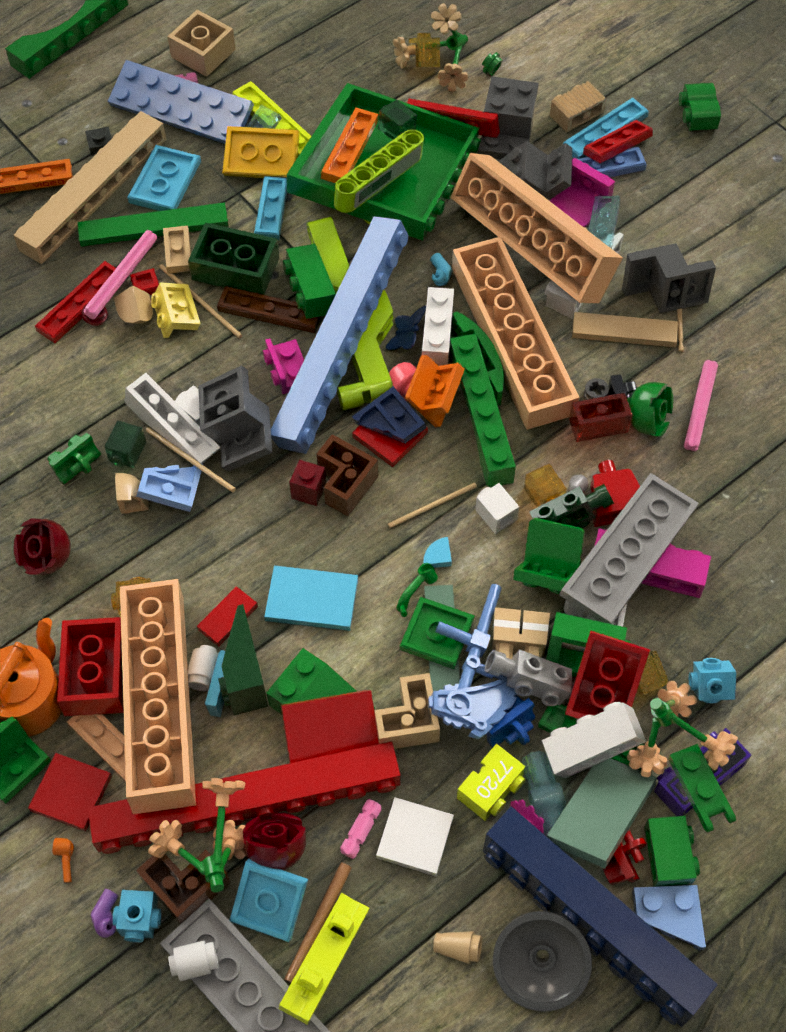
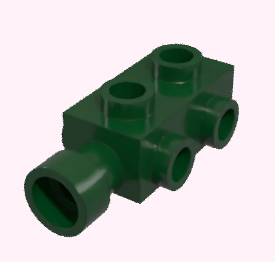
M605 484L594 488L595 491L586 496L579 486L529 512L532 519L539 518L585 528L590 523V520L596 518L593 513L594 510L602 506L605 509L613 505L614 502Z

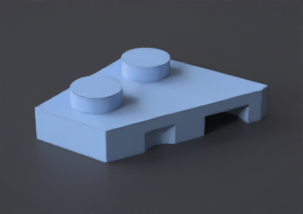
M179 465L167 466L166 468H144L136 497L190 512L201 470L195 466L179 468Z
M697 885L633 888L635 913L648 925L672 939L678 938L694 945L693 948L697 950L705 949L706 944Z

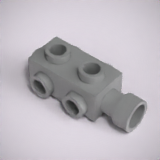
M519 649L511 659L506 658L504 653L492 650L485 663L486 673L507 677V686L514 688L516 694L520 696H536L541 698L542 703L547 706L561 705L565 699H569L574 686L572 682V669Z

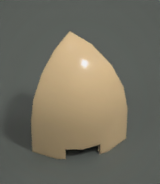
M131 286L114 297L116 311L123 321L130 324H141L151 320L153 307L149 293Z
M116 473V498L121 514L149 510L148 500L136 497L140 481L131 474Z

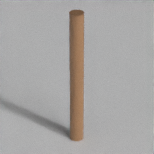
M340 863L284 978V981L287 983H292L332 911L352 869L349 865Z

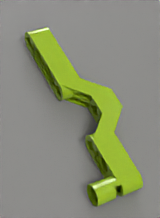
M332 217L307 222L306 226L311 244H316L335 293H337L348 271L349 263ZM384 290L378 300L377 308L373 311L368 321L367 329L359 340L357 350L351 357L360 382L337 388L339 402L343 411L363 406L364 403H371L393 387L379 348L393 326V309Z

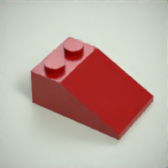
M590 631L565 714L578 719L586 715L595 716L604 712V707L614 702L625 703L632 707L650 649Z

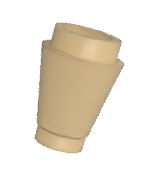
M474 931L436 933L433 950L434 953H440L467 964H471L472 961L479 962L482 951V936L475 935Z

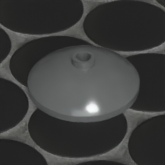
M536 911L520 915L509 922L501 931L494 947L493 969L501 989L515 1003L535 1011H554L574 1002L585 990L591 975L592 957L585 936L570 920L552 912ZM539 950H546L549 955L547 958H540L537 952Z

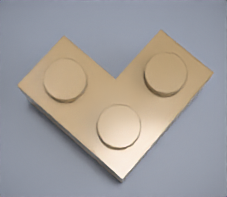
M430 673L400 677L402 706L375 710L379 744L392 741L394 749L439 742L440 726L438 716L433 715L431 708H428V698L433 693Z

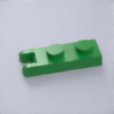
M698 744L670 754L668 760L704 830L707 833L713 831L714 827L710 818L721 813L724 814L728 823L735 822L736 816Z

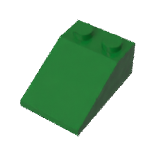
M302 648L266 694L269 706L282 715L281 705L357 691L328 664Z

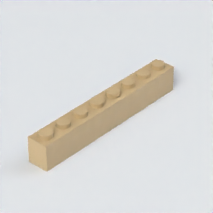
M142 111L130 119L128 124L119 133H116L88 163L84 164L79 172L69 179L56 194L52 195L49 201L37 210L23 226L18 228L13 235L18 250L38 263L43 264L78 229V222L86 221L149 158L155 145L161 146L166 141L163 123Z

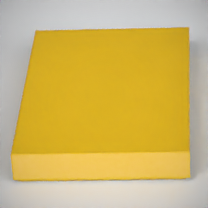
M227 126L223 175L264 178V176L287 178V173L298 156L299 130Z

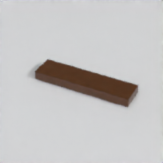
M227 286L224 287L217 304L219 312L311 333L316 332L321 316L306 319L303 309H298L296 302Z

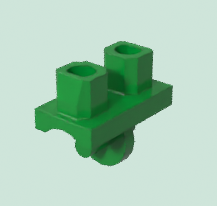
M85 433L82 437L79 435L73 436L68 442L67 449L62 453L55 451L47 459L62 484H66L81 471L89 474L92 471L89 464L102 454L94 444L91 435Z

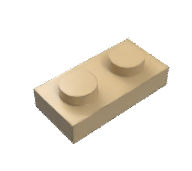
M188 226L163 228L167 273L190 271L188 260L191 255Z

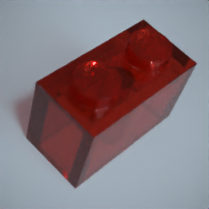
M625 393L572 402L569 422L576 442L628 433L632 412Z

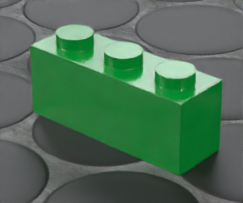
M316 244L286 249V260H283V269L285 275H290V288L292 292H296L298 309H303L306 319L326 315L336 293Z

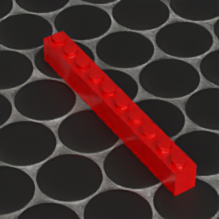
M390 741L221 778L223 783L225 781L235 782L238 780L246 783L244 790H238L229 795V806L225 808L224 824L227 820H233L235 826L243 824L244 820L261 816V820L271 818L272 813L282 811L296 813L304 810L305 806L309 805L328 806L335 803L336 799L348 797V799L354 800L364 797L368 792L378 790L379 793H387L393 791L396 786H400V771L393 742ZM202 783L195 784V806L133 814L127 799L88 807L92 844L98 852L104 854L116 853L121 850V847L129 845L135 847L147 846L152 843L149 839L155 832L161 833L159 826L165 820L170 825L174 820H178L181 823V837L183 833L192 831L196 833L212 831L214 826H217L218 807L215 806L216 794L212 790L204 789Z

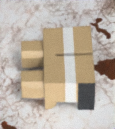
M495 607L492 650L506 654V658L509 659L519 649L542 658L547 645L550 613L524 610L520 634L521 610Z

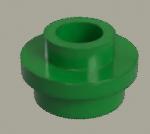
M495 52L493 55L490 53L482 62L485 74L493 75L499 69L503 62L499 53Z

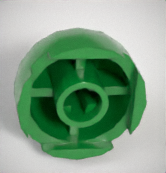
M659 382L642 384L632 393L631 397L627 398L625 412L628 413V418L633 428L638 432L657 437L665 434L670 423L664 422L667 413L672 414L673 391L671 387L667 386L668 384Z

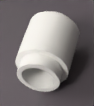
M201 645L200 648L193 649L188 666L190 688L198 691L209 690L219 654L214 647Z
M203 940L173 948L174 955L168 956L172 976L178 975L180 981L211 974V970L219 968L214 942L206 943Z

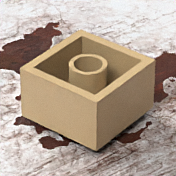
M199 10L191 14L167 36L171 58L206 77L236 50L233 28Z

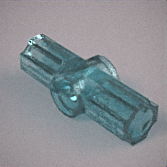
M537 751L522 757V764L525 766L524 773L529 786L528 796L530 805L534 807V812L538 817L544 819V835L547 837V834L566 805L562 787L559 782L556 783L547 753Z

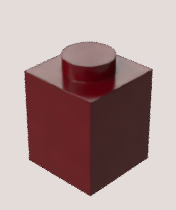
M299 459L289 481L291 499L317 506L323 494L324 486L327 483L325 467Z

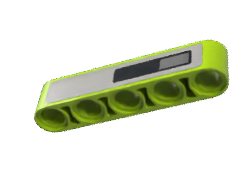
M417 130L403 132L340 178L335 184V208L344 213L354 211L417 164L422 158L423 134Z

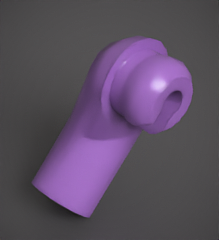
M106 888L91 912L95 931L104 938L110 937L116 932V926H113L111 909L118 898L116 893Z

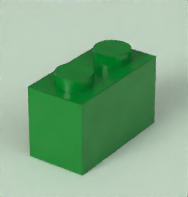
M686 816L648 819L644 826L653 887L692 885L697 878L696 876L700 874V866L697 856L692 854L691 845L694 844V833L692 826H687Z

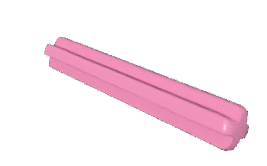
M706 360L702 368L684 442L686 450L697 451L700 444L718 364L715 361Z

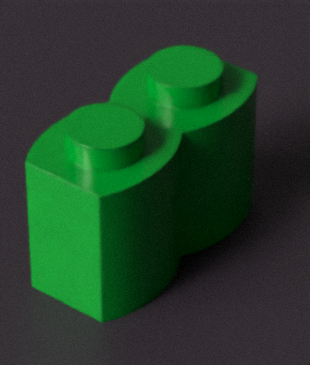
M684 84L683 92L679 93V105L684 108L683 122L687 123L688 129H718L721 111L714 84Z

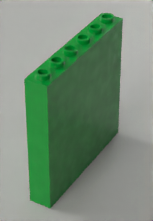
M347 83L288 171L287 193L337 210L334 206L336 183L321 179V171L355 108L379 114L378 123L355 167L407 130H417L423 134L422 158L417 164L357 209L346 214L369 222L372 221L374 216L401 220L409 236L423 241L426 234L433 231L437 215H442L446 199H451L454 185L459 179L469 154L477 153L481 142V139L478 138L479 127Z

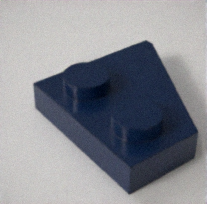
M394 386L352 416L353 421L357 425L404 444L427 428L425 422Z

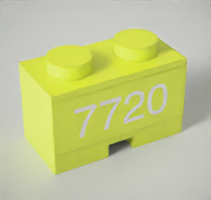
M498 744L481 761L483 766L480 769V773L477 774L475 771H472L457 791V799L484 821L491 814L497 816L506 804L504 798L510 791L515 794L525 782V778H523L525 766Z

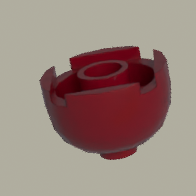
M31 518L20 526L24 528L20 535L16 534L14 555L17 564L25 568V573L30 575H48L64 566L70 555L71 542L68 533L60 524L49 519Z
M272 813L271 819L261 820V816L255 817L243 829L246 856L248 859L265 867L281 870L291 868L299 862L306 847V830L302 826V820L299 817L286 813Z

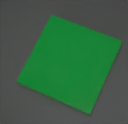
M420 596L400 644V650L455 670L464 644L436 633L437 625L440 621L469 633L475 615Z

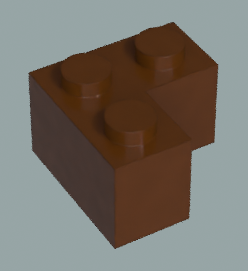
M332 434L316 454L317 465L325 467L326 476L330 477V480L324 486L325 504L348 517L378 478V460Z
M204 850L197 859L201 862L206 857L211 856V854ZM166 854L161 858L152 856L136 870L143 883L151 892L155 893L159 901L180 924L207 899L212 900L219 893L211 891L210 883L206 881L205 875H202L191 863L181 871ZM224 870L225 878L223 879V884L225 888L230 883V879Z

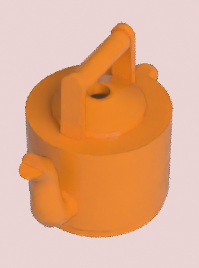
M44 618L38 622L36 629L38 649L20 642H15L14 645L0 649V722L14 717L28 737L42 733L50 728L62 712L57 702L59 677L52 666L56 655V646L50 637L52 620L50 618Z

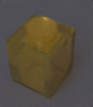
M550 463L525 475L524 490L536 507L566 493V486Z

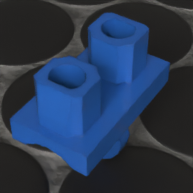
M516 695L517 699L513 706L506 711V715L499 723L492 725L493 728L487 733V741L492 748L505 740L509 745L516 740L522 745L530 742L527 732L534 728L531 721L535 719L532 709L535 706L529 698L523 701Z

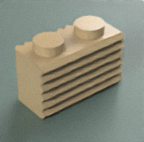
M587 81L582 85H576L571 91L563 95H557L551 101L550 117L567 133L604 113L607 98Z

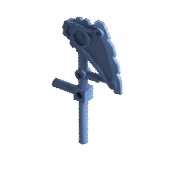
M497 584L490 586L477 629H474L472 634L440 621L435 631L466 644V651L469 654L462 665L463 672L459 684L454 686L448 684L444 686V690L433 691L432 695L428 698V708H431V713L442 718L443 723L448 726L453 725L456 729H461V727L471 729L468 737L476 739L486 735L493 728L492 725L499 723L506 715L505 711L509 710L517 699L515 697L517 695L515 689L507 686V677L486 673L485 665L481 664L479 659L480 657L482 658L491 636L487 633L502 589ZM475 672L491 679L493 677L499 679L491 683L471 687Z

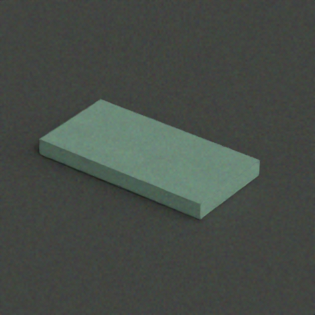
M611 758L592 766L547 834V837L561 850L605 869L654 789L657 777L652 775L650 777H643L640 770L632 769L630 766Z

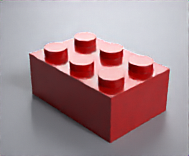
M121 617L62 621L57 702L64 717L124 713Z

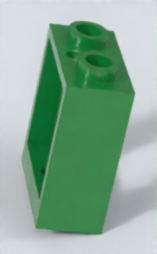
M556 612L546 660L572 669V677H576L584 652L562 648V642L586 647L590 631H594L630 643V640H625L627 627Z

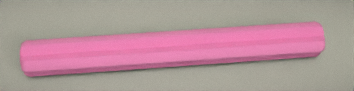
M150 230L145 231L86 305L83 311L90 319H95L153 246L157 240L156 234Z

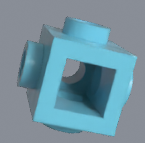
M705 658L703 661L694 662L693 672L689 673L690 690L695 692L699 701L705 703L735 700L736 670L729 660L721 661L716 658Z
M122 890L120 905L115 906L113 911V926H116L119 934L124 936V940L143 942L144 938H153L154 929H159L161 909H157L158 898L155 893L151 891Z

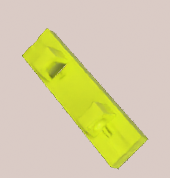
M343 893L340 894L280 1002L279 1010L308 1025L367 916L369 907ZM332 927H335L336 929L344 932L345 937L333 932L330 929Z

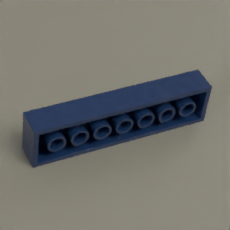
M512 806L486 833L483 852L486 854L484 856L486 861L494 868L499 869L501 867L509 874L508 879L516 888L521 891L526 889L534 897L532 899L533 902L541 910L546 912L549 910L552 913L561 915L577 926L585 936L591 954L594 956L600 955L609 963L607 966L613 974L620 979L625 977L634 985L633 990L646 1002L651 1000L661 1009L659 1011L661 1016L672 1025L677 1023L683 1027L718 985Z

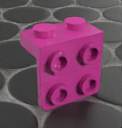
M574 157L572 159L571 186L549 201L581 226L587 227L611 202L615 181Z

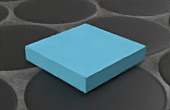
M248 859L245 862L229 921L289 942L293 936L308 879L281 869L265 867Z

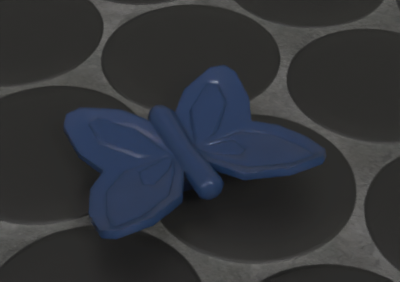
M426 305L415 311L411 317L399 315L395 318V324L399 330L395 332L396 336L386 345L388 351L396 350L400 347L409 350L414 346L416 341L415 332L419 331L417 324L425 313Z

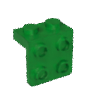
M539 518L530 520L524 562L514 569L513 580L520 581L527 587L541 586L549 588L553 593L560 594L562 588L581 565L585 531L579 527Z
M14 717L0 722V799L6 804L52 761L28 737Z

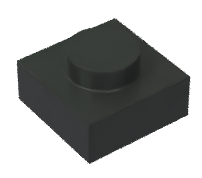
M109 126L85 131L91 155L97 154L112 139Z

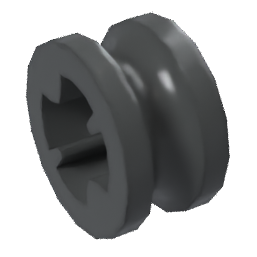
M598 378L589 380L585 385V400L592 405L603 404L608 397V384ZM592 389H597V392H599L600 395H596L595 391H592Z

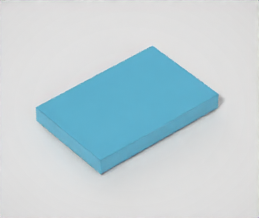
M155 145L127 197L128 202L157 211L177 209L201 163L200 156Z
M274 566L264 616L265 621L350 631L358 575Z

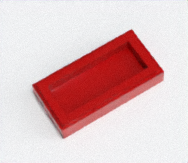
M236 586L197 625V629L220 647L230 635L237 606L244 605L246 617L248 618L257 609L258 604Z

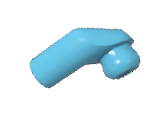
M435 253L430 258L431 263L437 269L435 275L432 274V280L437 286H444L449 282L452 267L440 253Z

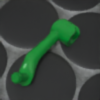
M423 563L418 568L419 575L402 593L396 607L402 617L408 615L407 608L410 598L424 581L427 584H433L437 581L436 570L431 564Z

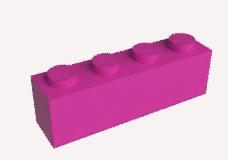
M599 528L595 545L607 530ZM670 544L641 584L700 598L706 584L711 556L705 555L698 550L676 548Z

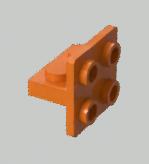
M421 355L405 399L434 427H441L445 414L449 413L465 369L459 363L438 366L428 355Z

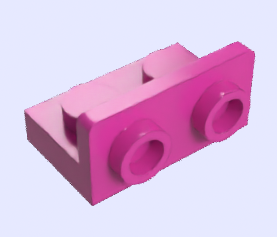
M270 338L266 339V350H262L265 363L273 368L270 373L274 385H279L282 394H287L304 362V358L296 339L274 346Z

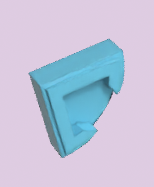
M448 537L436 540L427 548L423 563H429L434 568L452 565Z

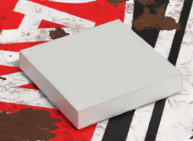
M395 797L376 858L436 876L454 815Z

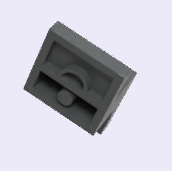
M491 77L484 112L498 114L500 133L497 138L482 135L478 154L490 155L494 159H502L515 147H519L525 141L530 142L539 83Z
M525 141L519 147H515L505 157L497 160L547 200L552 199L571 186L572 147L566 143L547 155L530 142Z
M677 243L628 253L622 291L625 296L649 291L659 313L708 303L716 266L713 260L687 265Z
M241 365L198 386L200 431L221 444V463L223 469L229 472L272 453L269 406L249 393V377L246 368Z

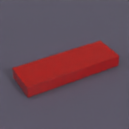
M635 120L584 146L583 154L598 163H602L652 137L653 129Z

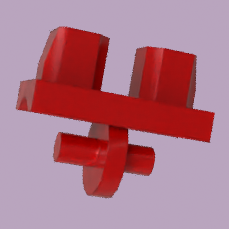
M627 831L623 838L626 844L623 846L621 842L614 853L617 861L606 866L605 869L603 868L608 882L612 885L626 880L634 883L640 879L628 855H632L635 863L642 862L644 858L640 850L647 843L644 838L634 840L630 831Z

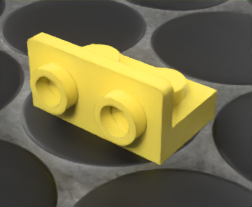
M159 283L156 292L152 294L151 305L155 308L158 328H161L163 338H169L173 329L198 330L201 323L189 285Z

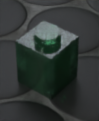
M397 99L379 110L378 129L390 139L394 140L407 130H416L417 114Z
M117 420L104 446L108 460L116 466L123 467L125 465L134 468L146 444L143 428Z

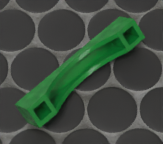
M86 0L80 10L61 25L45 32L22 36L6 47L5 50L10 66L30 79L128 6V0Z
M476 334L450 338L449 358L451 364L459 363L465 369L459 385L463 391L471 416L486 486L492 488L498 483L501 486L514 483L516 465Z

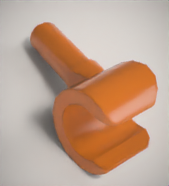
M55 838L52 852L53 855L62 856L64 883L72 882L70 861L74 851V844L66 838Z

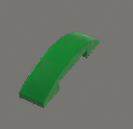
M457 311L453 312L451 329L456 337L476 334L497 406H501L504 375L501 360L495 346L476 323Z

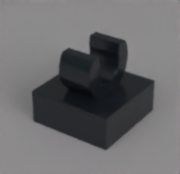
M621 374L612 375L608 384L613 412L624 411L627 398L631 397L637 386L635 381L623 383Z

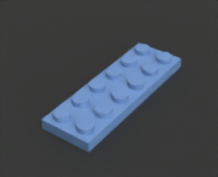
M128 60L125 61L108 99V103L116 108L134 114L142 111L164 124L224 144L226 143L227 126L245 127L254 106L250 100Z

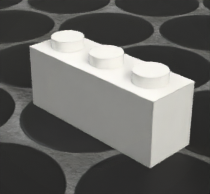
M428 287L422 355H428L438 366L447 365L449 360L454 289Z
M614 702L605 706L604 712L595 716L586 715L579 718L574 726L555 729L550 733V737L542 740L554 774L563 778H568L647 742L634 709L621 702Z

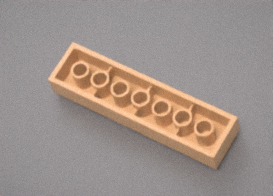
M475 153L469 154L450 198L495 235L501 236L505 243L579 303H600L623 257L492 156Z
M501 236L454 249L452 256L453 273L478 326L486 333L495 346L503 368L504 383L526 430L575 416L580 397Z
M178 579L120 587L126 798L133 814L195 806L196 795L184 598Z

